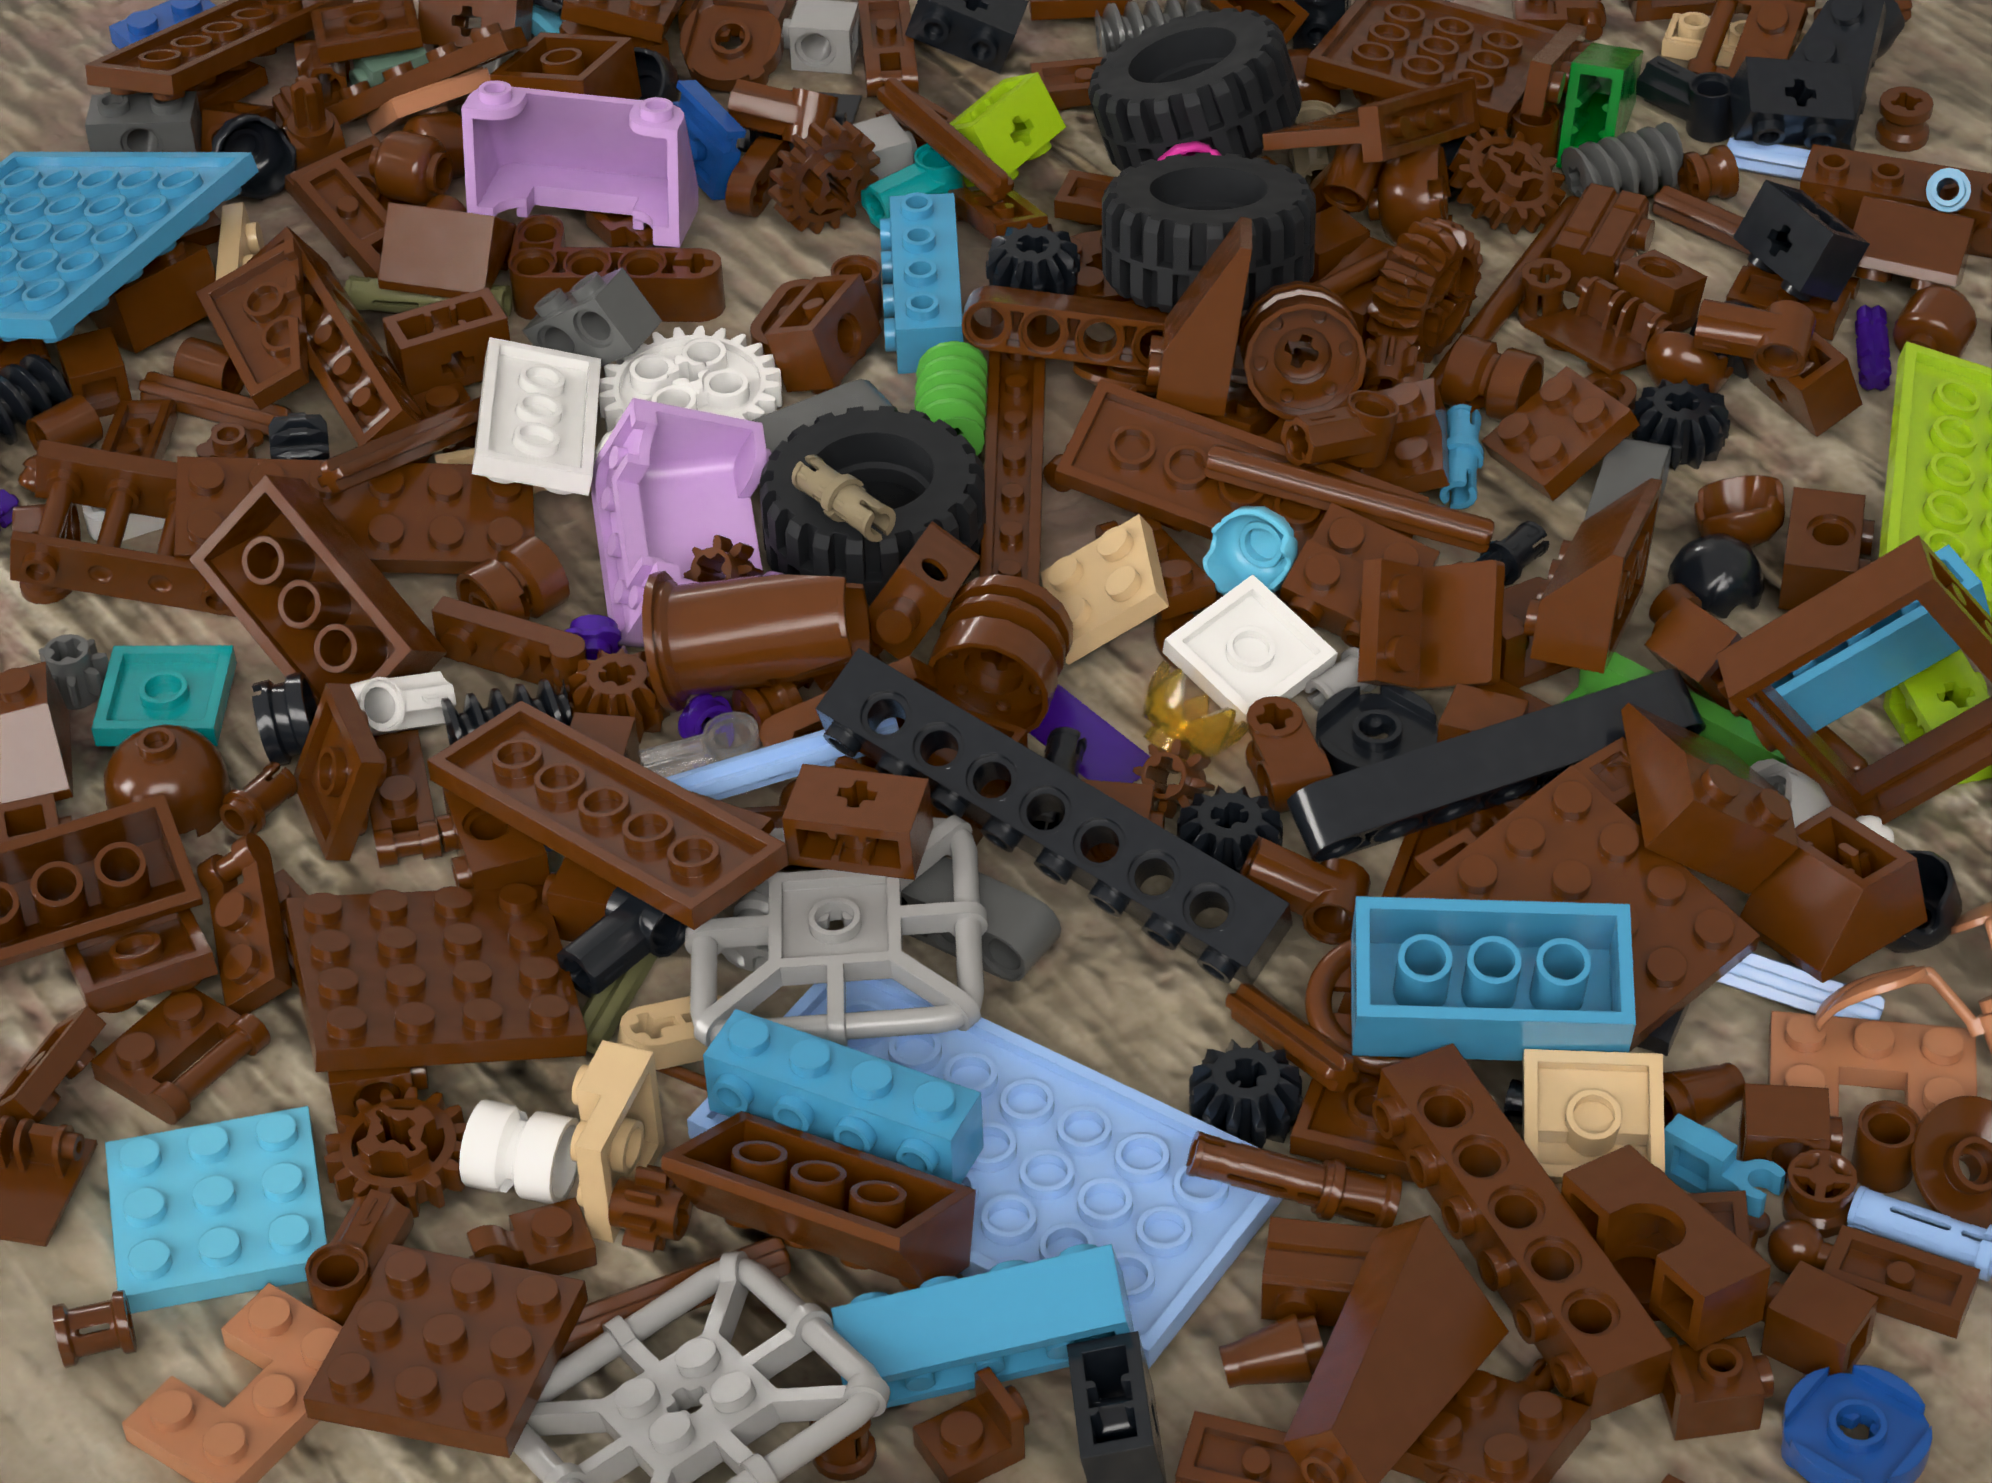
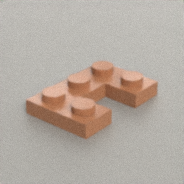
M1771 1012L1768 1085L1829 1088L1830 1116L1839 1117V1085L1905 1091V1105L1913 1109L1920 1120L1932 1108L1948 1099L1959 1096H1977L1976 1037L1971 1038L1967 1028L1832 1016L1819 1032L1815 1024L1816 1015Z
M268 1283L221 1328L227 1348L264 1370L225 1407L174 1376L169 1377L122 1422L126 1440L193 1483H257L320 1421L307 1417L303 1398L343 1326Z

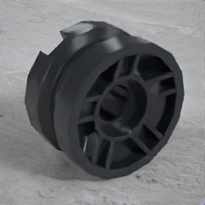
M302 671L287 675L285 682L274 684L268 679L256 682L252 686L253 692L261 691L260 695L252 696L262 745L270 763L277 762L280 766L290 764L292 756L301 755L318 707L310 682Z

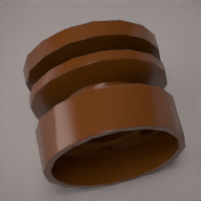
M1293 281L1273 286L1253 301L1242 318L1238 345L1249 389L1263 408L1278 417L1291 420L1295 419L1297 415L1345 407L1348 396L1352 392L1358 391L1361 387L1367 359L1356 321L1342 298L1321 284ZM1302 334L1307 335L1311 348L1301 347L1297 354L1291 353L1288 341L1298 342Z
M994 574L977 577L959 588L949 606L946 619L940 630V636L933 647L927 665L932 667L939 688L934 693L956 706L1027 729V734L1038 728L1049 710L1058 685V677L1064 668L1066 656L1073 643V623L1064 605L1046 588L1016 576Z

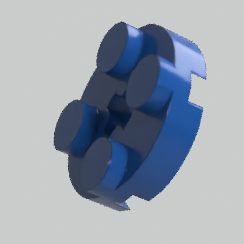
M1853 1365L1852 1374L1837 1373L1828 1376L1830 1367L1815 1370L1802 1378L1793 1387L1784 1408L1781 1456L1789 1467L1795 1469L1808 1482L1914 1483L1925 1469L1930 1453L1932 1425L1929 1428V1423L1924 1416L1925 1404L1920 1395L1907 1382L1877 1367ZM1860 1423L1870 1428L1868 1439L1858 1440L1846 1436L1839 1426L1842 1425L1845 1428L1854 1429Z

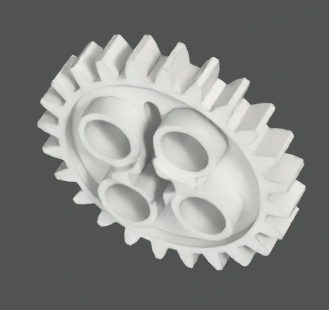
M698 326L693 335H685L680 327H675L673 337L667 339L658 332H653V343L649 345L643 343L635 353L616 360L617 364L605 365V378H600L599 382L601 418H605L606 430L608 432L614 430L633 398L749 421L777 411V408L783 405L780 368H775L773 354L763 355V344L761 343L747 346L745 334H740L731 340L726 339L725 328H720L712 336L705 335L703 326Z

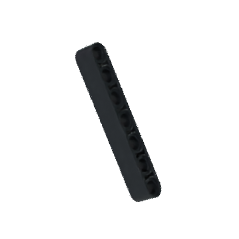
M1667 669L1314 782L1291 795L1287 800V805L1311 859L1315 862H1323L1535 794L1571 765L1577 764L1621 737L1626 739L1621 709L1628 702L1698 735L1705 729L1706 725L1678 669Z

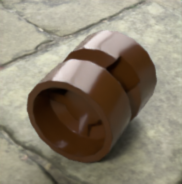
M1469 334L1462 335L1452 349L1444 370L1441 385L1442 401L1444 405L1450 407L1459 404L1472 406L1470 413L1475 409L1480 411L1484 407L1489 419L1501 422L1541 389L1544 376V360L1539 355L1513 347L1506 349L1501 354L1498 353L1496 342Z
M531 535L500 551L497 554L496 560L488 558L457 576L456 591L460 601L528 621L530 617L537 619L565 603L570 595L569 581L557 556L546 543L538 537Z

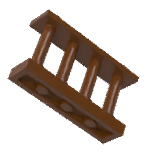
M47 440L40 441L36 454L35 497L47 499L37 534L16 530L12 532L10 580L236 617L189 559L174 557L177 462ZM71 502L73 504L106 509L96 544L61 538ZM130 513L165 519L156 554L121 548Z

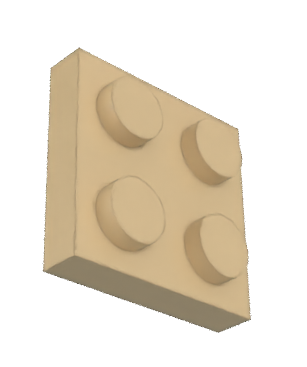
M1140 514L1119 526L1107 530L1098 539L1071 555L1060 558L1052 566L1040 572L1043 587L1064 605L1073 623V643L1066 656V663L1068 665L1169 607L1153 530Z

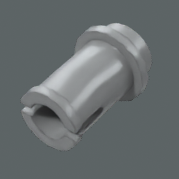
M1349 647L1341 654L1340 662L1317 678H1313L1306 683V693L1311 694L1318 689L1313 695L1307 697L1309 703L1317 712L1330 697L1342 690L1360 686V691L1371 692L1377 687L1376 685L1358 682L1359 648Z

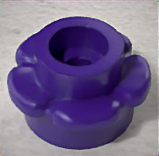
M709 693L699 694L691 699L678 721L679 735L686 739V745L694 751L699 748L708 752L723 749L731 742L737 729L736 715L732 711L729 702L720 695L713 697Z

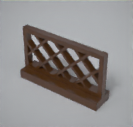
M1475 78L1451 80L1262 134L1264 151L1362 144L1363 163L1383 162L1422 150L1426 145L1440 144L1477 133L1480 129Z

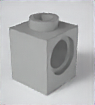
M797 0L792 18H785L782 27L784 49H790L791 70L852 74L861 47L858 2Z

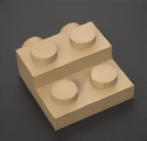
M602 1040L590 1064H583L578 1069L574 1078L571 1096L573 1104L578 1105L580 1122L572 1136L570 1157L572 1161L577 1162L579 1174L577 1203L584 1208L585 1222L592 1238L614 1243L620 1228L610 1225L608 1211L615 1184L621 1176L635 1178L637 1166L647 1167L648 1164L654 1166L665 1144L654 1052L639 1049L626 1043L618 1044Z
M1524 1049L1522 1060L1521 1138L1560 1192L1564 1173L1628 1144L1665 1173L1663 1054Z

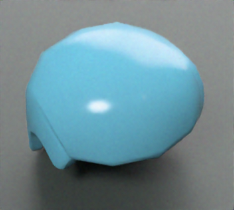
M1241 506L1221 519V522L1212 528V541L1208 553L1203 558V568L1215 583L1216 591L1222 595L1227 594L1252 574L1271 592L1275 593L1281 588L1297 559L1298 541L1294 537L1293 528L1283 516L1265 506Z

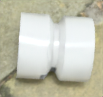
M481 1100L475 1106L468 1119L462 1139L459 1161L461 1181L467 1187L490 1192L500 1191L507 1193L514 1185L515 1191L520 1198L547 1204L564 1201L573 1186L578 1170L577 1162L572 1161L570 1157L571 1140L574 1130L579 1123L578 1119L545 1111H536L528 1120L527 1113L519 1111L516 1105L492 1100Z

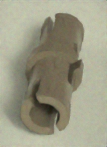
M814 454L805 456V460L816 469V472L801 461L796 464L792 472V484L795 488L805 492L819 502L821 507L825 509L823 510L824 514L836 522L848 523L871 542L883 540L881 534L871 528V525L877 527L887 536L891 533L896 521L894 510L868 494L866 489L862 487L864 484L858 478L850 474H840L827 465L822 458Z

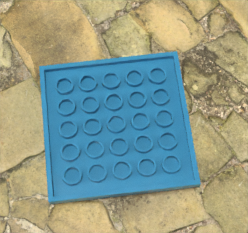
M11 153L0 162V338L7 342L18 339H42L45 343H54L72 335L75 331L74 326L89 313L105 307L110 301L109 297L124 284L133 282L141 277L145 266L157 256L164 255L173 250L177 245L176 241L188 230L205 223L209 219V213L223 201L236 197L242 191L241 186L259 172L252 153Z

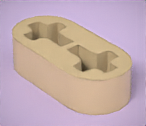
M717 995V1000H719L722 996ZM690 996L628 1010L620 1021L617 1043H626L639 1049L654 1052L656 1070L702 1061L703 1054L708 1048L695 1039L694 1026L690 1015Z

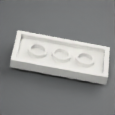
M489 337L483 372L472 474L485 476L491 481L502 484L517 482L544 487L555 494L566 495L576 493L588 496L593 478L601 359Z

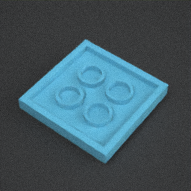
M308 1106L105 1142L117 1290L124 1289L131 1314L262 1290L268 1283L278 1287L307 1281L305 1266L308 1258L316 1249L328 1244L313 1127Z

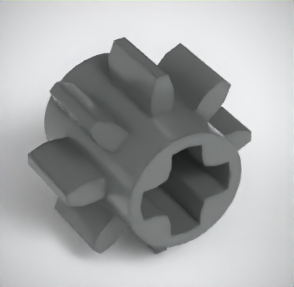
M74 634L61 635L50 640L44 648L38 650L41 662L46 661L67 709L85 708L96 701L101 694L102 680L105 679L109 662L107 653L97 652L94 639L86 640Z

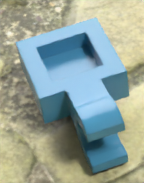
M1680 1113L1664 1128L1665 1174L1682 1189L1690 1193L1745 1190L1748 1215L1760 1218L1764 1213L1767 1194L1754 1187L1765 1188L1778 1196L1783 1192L1786 1172L1779 1165L1764 1159L1737 1160L1738 1145L1727 1140L1717 1131L1704 1127Z

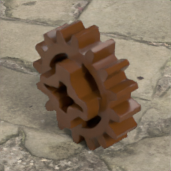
M834 118L828 119L824 130L815 122L809 124V136L804 139L794 134L791 139L795 147L790 152L779 151L777 156L783 161V165L781 168L770 170L769 176L778 183L768 190V195L776 202L773 208L788 223L790 222L801 232L808 227L813 233L820 234L825 222L834 230L839 228L840 216L846 213L849 217L854 218L857 215L854 205L858 200L861 201V190L879 180V177L870 170L880 163V158L872 151L876 146L874 142L851 122L846 121L841 125Z
M1497 127L1493 136L1484 128L1479 129L1474 138L1467 136L1448 168L1454 172L1449 180V185L1462 189L1456 199L1458 203H1471L1475 207L1471 214L1474 219L1480 218L1483 215L1490 219V228L1494 230L1498 228L1500 223L1507 224L1509 231L1514 235H1517L1522 225L1530 233H1534L1541 223L1545 225L1552 215L1559 209V205L1566 195V192L1560 188L1565 181V175L1552 172L1558 161L1555 157L1543 158L1539 154L1543 147L1540 142L1532 146L1527 144L1524 133L1520 131L1515 135L1514 139L1509 138L1503 127Z
M410 1087L405 1093L404 1098L394 1099L391 1091L384 1089L381 1090L380 1103L372 1106L368 1101L360 1098L355 1101L358 1112L356 1117L342 1114L336 1117L338 1133L326 1135L325 1144L328 1155L324 1156L329 1182L335 1183L337 1197L341 1202L352 1198L355 1201L357 1196H365L373 1189L393 1194L399 1203L411 1209L413 1218L419 1217L420 1213L419 1204L429 1201L440 1209L445 1206L443 1195L445 1189L462 1192L465 1188L460 1177L459 1161L462 1139L467 1123H464L462 1108L458 1104L445 1109L443 1094L436 1092L426 1101L419 1100L417 1087Z

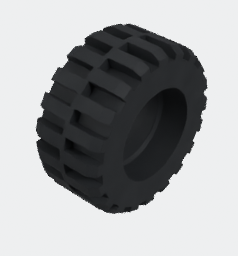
M1223 8L1220 12H1212L1211 10L1196 12V15L1185 18L1179 16L1169 19L1168 23L1156 27L1153 25L1142 30V34L1135 38L1129 37L1119 44L1115 52H1108L1102 58L1100 66H1096L1092 74L1088 89L1089 99L1108 157L1112 164L1120 171L1128 167L1137 168L1140 162L1150 159L1157 161L1160 156L1174 145L1193 141L1209 144L1212 149H1217L1222 156H1225L1226 153L1240 154L1242 158L1253 159L1261 155L1262 149H1264L1262 134L1294 125L1302 103L1300 89L1285 39L1278 25L1256 11L1246 9L1243 12H1239L1236 8Z
M1195 153V156L1177 154L1166 156L1163 160L1156 161L1150 159L1140 162L1137 168L1128 167L1121 171L1118 177L1115 176L1102 197L1103 274L1111 287L1123 298H1132L1135 304L1145 308L1154 306L1158 307L1160 312L1170 313L1240 217L1252 218V255L1242 311H1246L1256 298L1273 286L1293 281L1309 282L1313 276L1315 266V194L1305 178L1299 173L1294 174L1291 168L1285 165L1270 164L1269 160L1258 157L1249 159L1242 158L1240 154L1226 153L1225 156L1211 155V153Z
M863 406L847 408L845 414L834 416L832 412L817 417L814 425L808 427L803 424L793 430L787 437L788 442L783 440L780 442L762 469L760 477L761 489L759 492L764 549L766 550L767 562L772 571L789 575L845 577L846 583L863 584L869 607L931 521L975 553L981 555V540L984 535L983 525L986 524L985 479L982 462L976 456L975 449L961 434L957 435V432L950 425L940 419L935 423L930 421L926 413L912 409L909 413L898 412L895 406H880L879 410L864 411ZM814 454L822 458L827 465L840 474H850L858 478L864 484L862 487L866 489L868 494L894 510L896 521L891 533L887 536L877 527L871 525V528L880 533L883 539L879 542H871L848 523L836 522L824 514L823 510L825 509L821 507L819 502L805 492L798 490L792 484L791 477L796 464L801 461L816 472V469L805 460V456ZM980 559L971 571H974L975 568L980 564ZM923 562L922 568L928 576L937 581L940 578H945L939 568L933 564ZM971 572L969 573L965 581L972 575Z

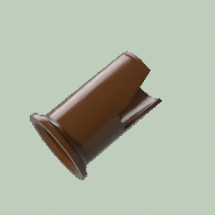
M659 571L649 575L644 587L642 630L646 663L653 690L660 705L668 713L684 709L687 700L694 694L773 686L781 682L804 680L844 669L858 648L871 655V622L863 584L846 583L845 577L789 574L756 575L678 585L666 571Z

